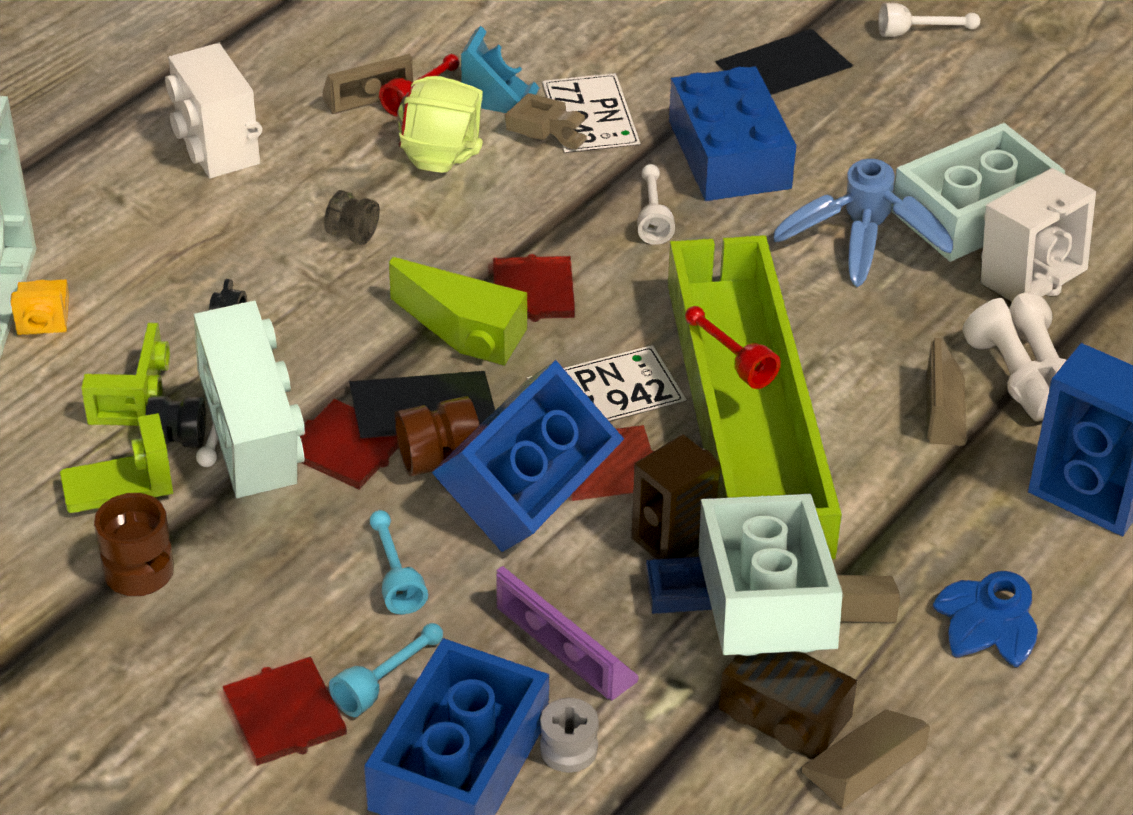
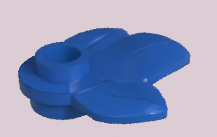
M997 571L987 575L982 581L960 580L946 586L933 603V608L936 611L952 618L948 635L951 653L954 657L973 654L995 644L1001 656L1010 665L1019 667L1027 660L1036 644L1038 628L1029 613L1032 605V590L1028 582L1014 572ZM1008 591L1013 593L1014 596L1010 599L1002 600L997 598L995 593Z

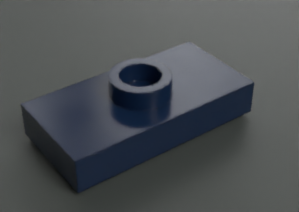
M700 557L646 560L645 575L652 614L712 610Z

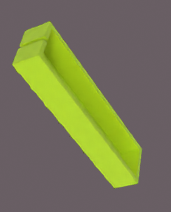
M766 235L723 238L720 281L713 282L715 248L713 238L670 241L668 290L702 445L720 463L717 498L811 494L831 558L836 559L842 513ZM691 306L701 307L704 310L706 319L742 347L747 344L758 343L767 346L775 352L781 360L780 370L775 379L764 388H751L740 379L734 369L736 355L699 325L692 326L688 324L685 320L686 310Z

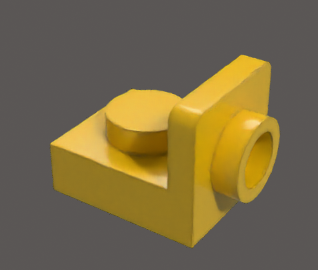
M67 279L18 282L17 291L12 292L10 301L17 335L67 332L69 307Z

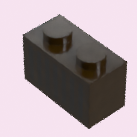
M682 434L634 463L631 539L655 559L684 558L699 548L701 499H714L718 496L720 463L708 450L700 448Z
M803 652L758 653L751 656L737 654L722 672L719 710L727 713L736 722L749 725L778 740L785 748L791 751H798L814 759L828 749L852 718L858 680Z

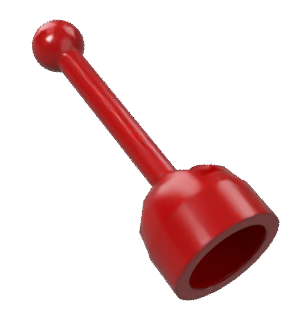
M454 54L446 55L443 58L442 64L417 80L428 76H439L447 70H456L460 64L459 58ZM396 78L380 88V102L389 114L398 116L400 103L410 91L413 82L406 81L403 78Z
M691 306L686 310L685 320L688 324L692 326L699 325L736 355L734 369L740 379L751 388H764L775 379L781 366L780 357L767 346L758 343H751L742 347L706 319L704 310L701 307Z

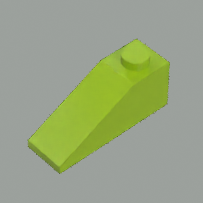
M392 257L389 261L391 300L460 354L506 365L527 330V292L397 257Z

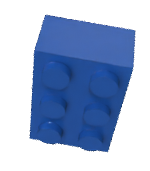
M756 66L748 68L736 67L731 70L710 73H692L688 76L671 78L669 122L705 201L792 189L796 143Z
M1080 343L1052 377L1028 493L1122 537L1133 523V365Z
M555 360L526 380L432 471V474L497 548L504 552L533 535L613 452L624 438Z
M443 638L364 765L368 810L380 815H496L541 734L540 718L543 710L549 704V674Z

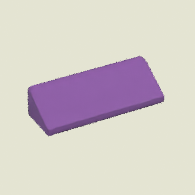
M502 566L497 569V609L604 697L613 701L638 682L639 676L535 591Z

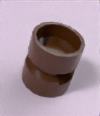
M468 396L441 401L437 404L436 410L432 412L425 405L395 412V430L399 451L406 472L410 477L432 472L479 426L474 405Z
M125 493L112 497L102 504L95 514L94 527L97 543L101 551L100 559L103 575L107 585L116 593L126 596H145L157 592L167 585L173 576L174 559L172 546L169 541L167 514L163 504L153 496L143 493Z

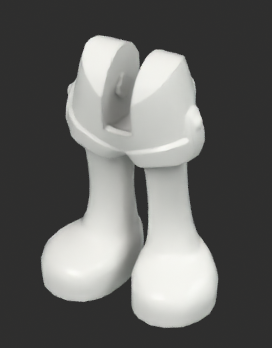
M1033 293L1018 294L1013 299L1010 309L1003 298L992 299L977 308L967 318L962 329L964 337L969 345L980 350L989 349L994 346L998 347L1010 373L1007 381L1010 395L1022 405L1035 422L1041 421L1044 418L1052 377L1066 362V359L1059 358L1047 330L1052 323V311L1043 297ZM1020 340L1029 342L1036 361H1031Z

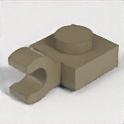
M528 93L504 115L506 130L526 135L529 138L544 140L551 133L556 136L563 146L569 149H578L587 140V135L577 133L574 130L585 121V116L577 111H566L565 102Z

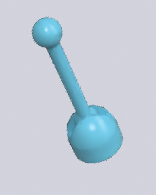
M377 510L370 516V525L379 532L391 570L386 573L382 581V595L386 607L392 613L399 615L413 613L422 608L428 599L426 584L423 577L413 567L402 568L388 528L391 518L387 512ZM397 591H403V594L396 593Z
M435 623L425 625L420 637L372 671L363 666H353L337 674L329 682V691L335 704L350 717L361 715L378 699L380 686L377 681L426 645L439 644L443 639L442 628Z

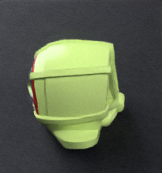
M428 76L415 80L412 83L410 91L404 96L398 108L399 147L404 149L409 160L418 169L442 173L448 172L453 167V164H462L472 155L479 154L483 145V140L479 138L483 91L465 83L440 76Z

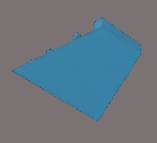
M480 26L475 29L461 53L462 83L483 91L481 109L507 113L528 93L536 95L540 87L535 82L527 85L516 76L522 68L519 66L514 69L504 62L501 56L502 47L500 45L490 50L487 48L483 40L487 31Z

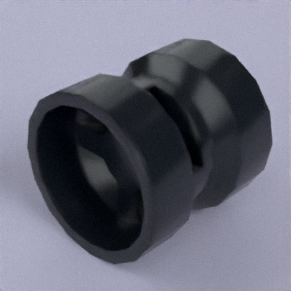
M150 395L145 415L159 413L166 445L170 442H180L183 447L201 448L206 430V405L204 398L185 397L182 401H172L168 396Z

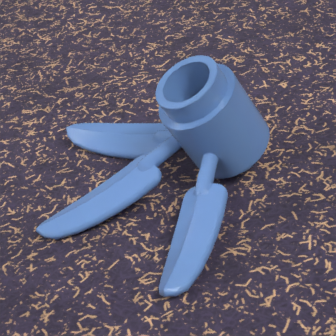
M863 159L855 162L848 170L846 195L836 200L830 195H823L811 201L787 217L775 229L773 235L774 242L787 240L838 214L841 211V207L846 205V210L854 221L850 233L848 267L850 280L856 287L862 285L867 278L874 255L878 225L883 223L891 213L892 204L893 211L936 247L945 253H951L953 250V240L949 233L926 207L911 196L901 200L893 194L894 171L890 165L878 159Z

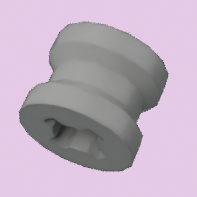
M571 697L561 698L549 703L543 710L540 718L542 734L540 751L542 759L548 766L561 772H578L589 767L596 759L598 752L597 733L599 720L597 712L589 703Z

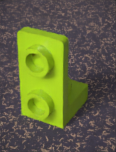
M148 322L136 375L84 374L81 390L88 425L139 426L138 417L145 416L150 395L162 396L163 384L160 372L168 371L170 347L168 341H161L159 323Z
M159 413L138 417L141 438L131 440L133 456L65 468L60 471L66 508L69 513L100 508L102 504L112 497L125 493H143L153 497L174 494L167 447Z

